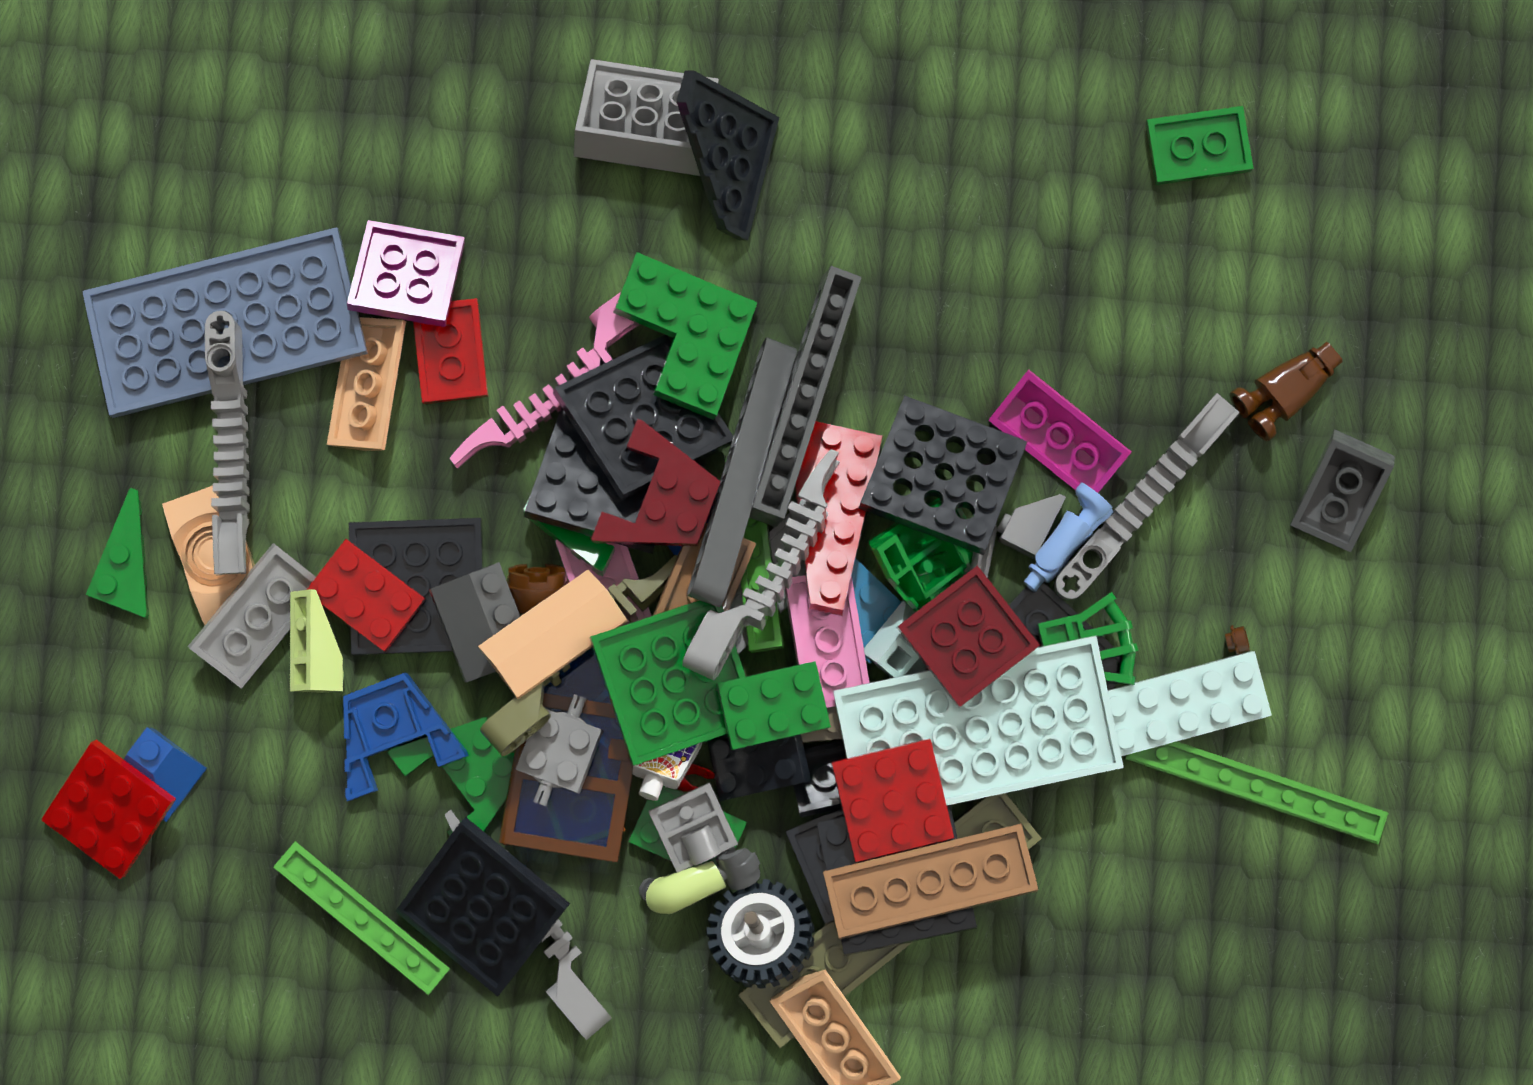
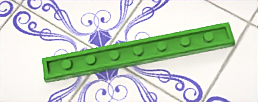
M1177 741L1128 754L1124 758V760L1373 844H1379L1388 812Z

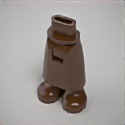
M1326 342L1318 349L1313 347L1308 352L1282 363L1254 381L1257 387L1255 391L1248 392L1246 389L1238 387L1230 392L1229 396L1242 418L1250 416L1265 401L1273 400L1268 408L1255 414L1248 420L1250 428L1261 439L1270 441L1276 435V426L1274 424L1276 420L1281 417L1288 421L1319 391L1326 380L1334 374L1333 369L1343 361L1335 349Z

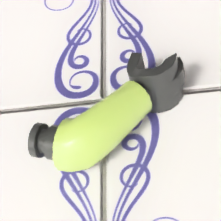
M733 846L717 855L715 859L718 864L717 866L713 861H709L666 877L645 879L639 887V895L642 900L647 902V906L652 911L659 914H673L726 888L724 880L733 890H740L751 886L760 878V862L755 852L751 853L746 848L736 851Z

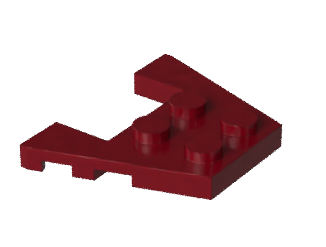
M637 419L627 444V449L659 460L636 522L633 523L601 512L591 541L597 544L621 543L634 545V543L698 546L721 486V481L644 421Z

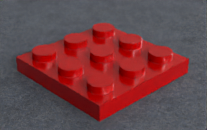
M930 738L831 762L855 862L954 838Z
M96 739L89 744L41 820L116 877L122 879L126 876L176 798Z

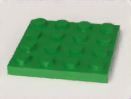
M696 601L589 637L632 766L727 734L716 684L746 677L736 646L734 645L715 680H711L682 666L686 651L705 615L710 609L717 613L724 612L722 605L716 607L702 601Z

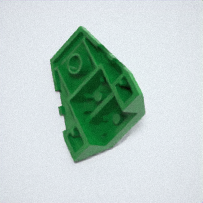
M936 499L927 505L936 508L941 506L942 503L940 499ZM962 508L955 510L958 517L967 519ZM896 522L869 541L886 579L914 612H917L970 571L973 552H970V550Z

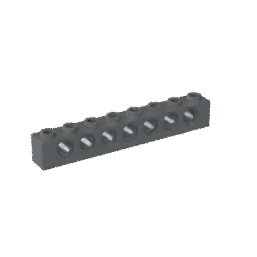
M830 266L821 279L791 371L749 518L777 527L785 518L861 281L860 276Z

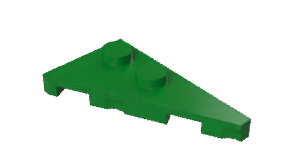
M130 488L86 595L148 618L149 608L147 607L146 599L147 577L144 572V536L142 535L140 517L142 515L141 501L139 500V491Z

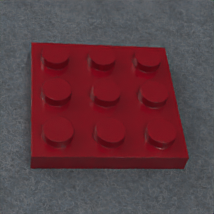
M978 565L897 626L899 632L958 708L1040 646Z

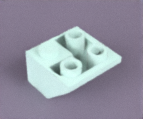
M902 601L864 647L865 656L890 678L924 672L927 669L926 665L897 629L898 625L915 613L905 601Z

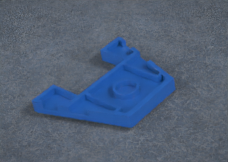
M402 673L343 696L344 739H346L347 759H345V772H347L345 797L347 801H352L378 791L367 759L368 757L427 735L438 767L469 756L467 750L408 673Z

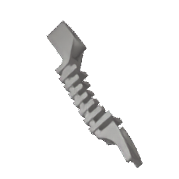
M216 311L208 316L205 323V361L212 395L214 396V401H211V410L217 415V419H212V427L218 432V436L213 435V444L218 448V452H214V461L218 464V468H213V476L219 483H213V492L219 498H211V506L219 513V516L212 515L214 574L218 576L223 574H246V533L249 525L247 513H250V504L247 502V496H249V487L247 486L249 471L246 469V464H249V456L246 453V448H248V439L246 438L248 423L245 421V415H248V407L244 403V399H247V390L243 385L242 329L229 313ZM230 356V361L226 366L217 367L218 361L222 357Z
M1218 393L1215 394L1178 436V440L1170 445L1166 450L1167 453L1163 454L1156 461L1154 468L1152 467L1145 474L1146 477L1136 484L1133 492H1130L1123 499L1124 502L1115 508L1112 516L1102 523L1103 526L1095 531L1091 538L1054 580V590L1060 598L1072 600L1083 594L1121 549L1120 546L1131 538V533L1143 524L1142 520L1149 517L1153 512L1152 509L1163 501V496L1170 493L1175 487L1176 481L1179 482L1185 476V471L1193 467L1198 461L1196 460L1197 457H1201L1239 414L1238 410ZM1086 551H1094L1099 555L1100 564L1097 568H1088L1083 563V555ZM1063 577L1066 579L1074 577L1077 580L1075 582L1076 592L1074 590L1065 592L1062 589L1065 586V583L1062 581Z
M831 449L824 456L799 492L798 497L802 498L800 503L790 502L788 509L791 512V516L785 524L789 531L787 534L784 533L781 539L784 544L783 550L778 548L774 555L778 560L777 564L769 562L766 568L769 573L768 579L760 575L755 582L759 587L757 592L749 588L745 589L743 596L746 602L744 605L722 613H717L711 609L707 612L686 651L682 663L683 667L711 680H715L721 672L743 627L751 625L763 630L766 625L765 616L773 617L776 611L775 603H781L784 598V588H790L793 582V573L798 575L801 569L800 561H806L809 555V546H815L817 533H822L825 528V519L828 516V512L826 511L827 503L824 500L823 492L829 479L840 464L836 460L839 452Z
M452 810L445 814L451 830L454 831L460 822ZM558 919L542 940L543 942L547 937L552 936L555 941L544 949L543 952L548 958L555 955L559 959L557 982L546 993L580 1034L588 1040L609 1022L612 1017L571 970V961L582 952L576 945L569 950L570 940L573 937L568 931H562L560 926L563 924Z

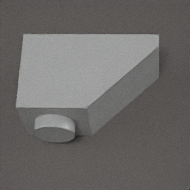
M1059 494L1018 507L1011 516L1005 513L996 530L1002 533L998 542L1034 559L1066 497Z

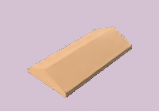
M360 317L368 354L340 362L327 445L362 451L385 450L406 321Z
M586 570L478 647L515 697L519 699L592 648L589 637L621 627L628 621L608 590L589 570Z
M826 970L800 977L771 998L770 1003L828 1085H891L900 1080L901 1076Z

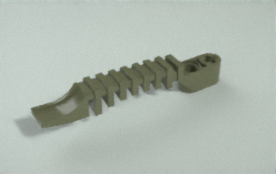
M676 554L654 575L639 580L624 578L619 585L613 584L608 588V592L630 623L636 622L639 619L636 615L637 609L627 597L629 596L642 612L654 603L663 593L676 561ZM567 664L562 670L565 673L571 667ZM559 672L550 676L521 698L517 699L514 697L482 725L480 732L501 756L510 754L549 721L551 714L543 706L544 687L550 682L555 687L561 683Z

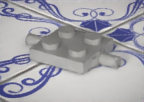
M574 694L567 713H556L546 709L551 714V718L540 730L527 739L516 770L529 774L540 782L533 802L547 806L546 804L553 787L566 788L580 794L603 734L602 729L588 725L580 718L587 701L586 698Z

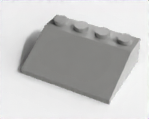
M591 59L575 128L574 157L700 176L677 105L684 73ZM707 77L712 81L718 83V78Z

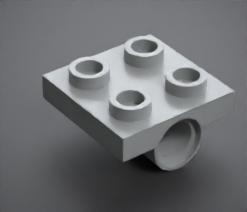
M710 782L649 810V814L676 872L703 863L719 855L721 852L738 845Z

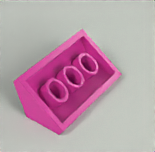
M1030 370L1024 374L988 420L1002 432L1026 440L1025 450L1074 490L1082 482L1099 493L1132 452Z

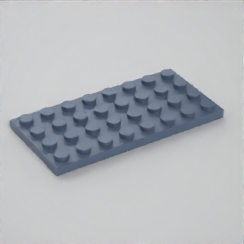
M336 227L82 291L109 416L115 418L212 393L205 361V323L208 316L216 311L229 313L242 329L243 385L368 354L359 313L347 310V301L352 283L339 229ZM230 356L222 357L218 361L217 367L226 366L230 361Z

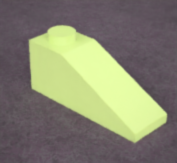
M309 589L290 592V692L325 693L343 691V657L317 591Z

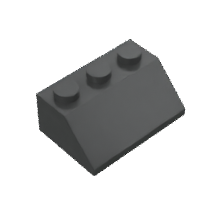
M499 562L429 589L465 683L496 672L478 646L520 617Z

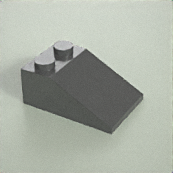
M1334 429L1290 525L1351 552L1394 468L1395 456Z

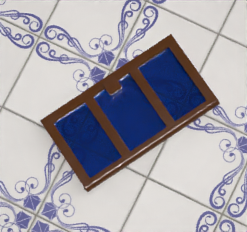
M592 647L576 660L570 662L571 668L565 673L562 669L558 671L561 683L556 687L551 682L545 686L543 706L556 713L568 712L574 694L586 698L587 701L580 718L588 725L603 730L581 792L579 794L566 788L553 787L546 804L547 806L533 802L540 782L533 776L516 770L526 741L522 743L514 752L499 843L505 846L515 845L611 862H618L633 777V766Z

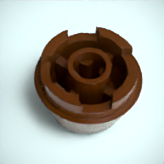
M528 564L509 567V575L506 580L518 612L525 614L569 583L565 567L554 564H545V568H528Z

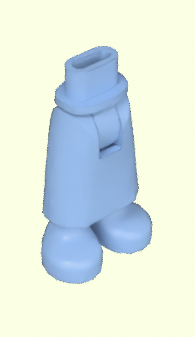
M1082 482L1076 488V496L1083 508L1080 515L1077 516L1067 511L1057 528L1036 553L1035 565L1032 563L1029 565V569L1032 572L1025 579L1024 583L1034 592L1038 590L1043 582L1049 583L1062 571L1077 550L1093 535V531L1114 512L1112 510L1113 507L1100 494Z

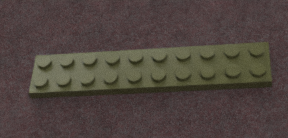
M1006 793L985 797L954 822L958 839L1017 824H1022L1028 849L1042 839ZM832 922L823 926L812 935L815 941L814 947H809L811 956L809 960L804 959L802 961L804 968L800 972L795 969L791 973L794 978L787 981L784 977L779 980V986L773 987L771 983H768L766 988L759 989L756 984H752V988L747 987L738 995L779 1048H781L794 1038V1035L770 1003L771 998L800 977L822 970L828 972L845 997L912 942L844 956L836 924Z

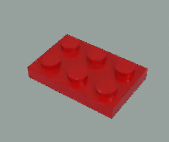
M477 298L451 301L445 327L413 322L423 404L489 397Z
M347 539L343 541L306 589L316 590L322 605L384 652L389 649L426 600Z

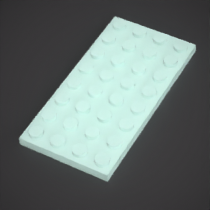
M1096 636L1038 647L960 708L954 703L930 670L833 691L846 758L930 738L946 805L1124 768Z

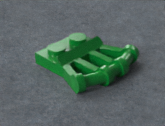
M1113 592L1080 614L1036 624L1042 647L1090 636L1099 637L1117 633L1120 647L1100 651L1101 660L1122 655L1120 674L1104 672L1105 680L1123 685H1135L1136 677L1133 676L1138 647L1137 643H1133L1130 629H1133L1132 622L1127 620L1114 601L1117 598ZM1102 608H1104L1114 623L1085 631L1082 622Z

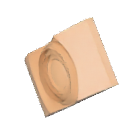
M213 486L162 504L172 540L180 556L190 592L204 626L255 565L246 541V574H223L218 576L214 574L212 515L219 516V513L211 506V498L219 497L213 492Z

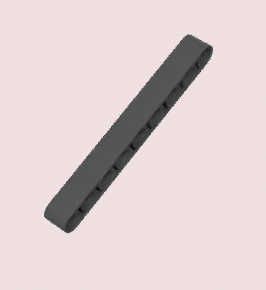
M768 337L764 339L755 362L721 476V486L710 513L687 591V596L716 607L722 605L729 588L797 354L796 348Z

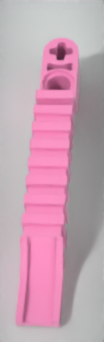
M620 293L589 316L590 321L596 327L594 348L589 352H586L584 348L577 351L578 358L584 365L582 369L579 370L574 362L567 365L568 372L573 378L602 365V363L605 364L613 360L607 353V348L640 325L613 313ZM562 374L555 378L558 386L567 382ZM548 384L543 388L548 398L545 403H542L535 393L529 397L530 403L536 409L531 414L520 400L513 405L523 419L518 425L504 406L497 409L499 416L510 431L504 435L494 420L490 418L473 432L450 457L455 467L458 469L483 448L489 446L510 448L517 441L521 443L527 439L526 433L530 430L533 433L539 429L538 424L542 420L545 423L552 418L551 413L554 410H557V412L561 410V405L553 395L554 390Z

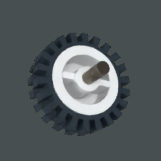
M763 879L762 884H758L756 881L751 886L737 890L733 894L729 890L724 893L723 896L726 900L723 903L717 901L714 905L716 909L715 915L710 913L708 921L711 924V928L707 927V936L710 939L708 946L713 953L712 956L725 974H728L737 983L741 981L744 986L752 988V984H756L759 989L766 988L768 983H771L773 987L779 986V980L784 977L787 981L794 978L791 973L795 969L800 972L804 968L802 961L804 959L809 960L811 956L809 947H814L815 941L812 933H815L814 925L811 922L812 918L802 900L798 898L792 889L789 888L787 890L784 884L777 882L776 885H773L768 879Z

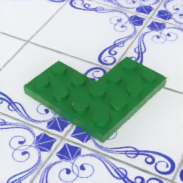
M636 252L613 313L673 338L653 395L714 420L721 406L757 302Z

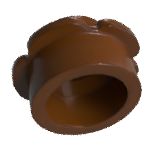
M1231 625V632L1225 634L1229 652H1236L1237 655L1250 652L1245 627L1234 628V625Z

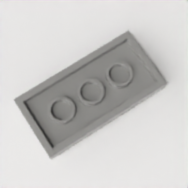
M273 543L188 645L189 649L242 688L290 630V592L306 590L316 576Z

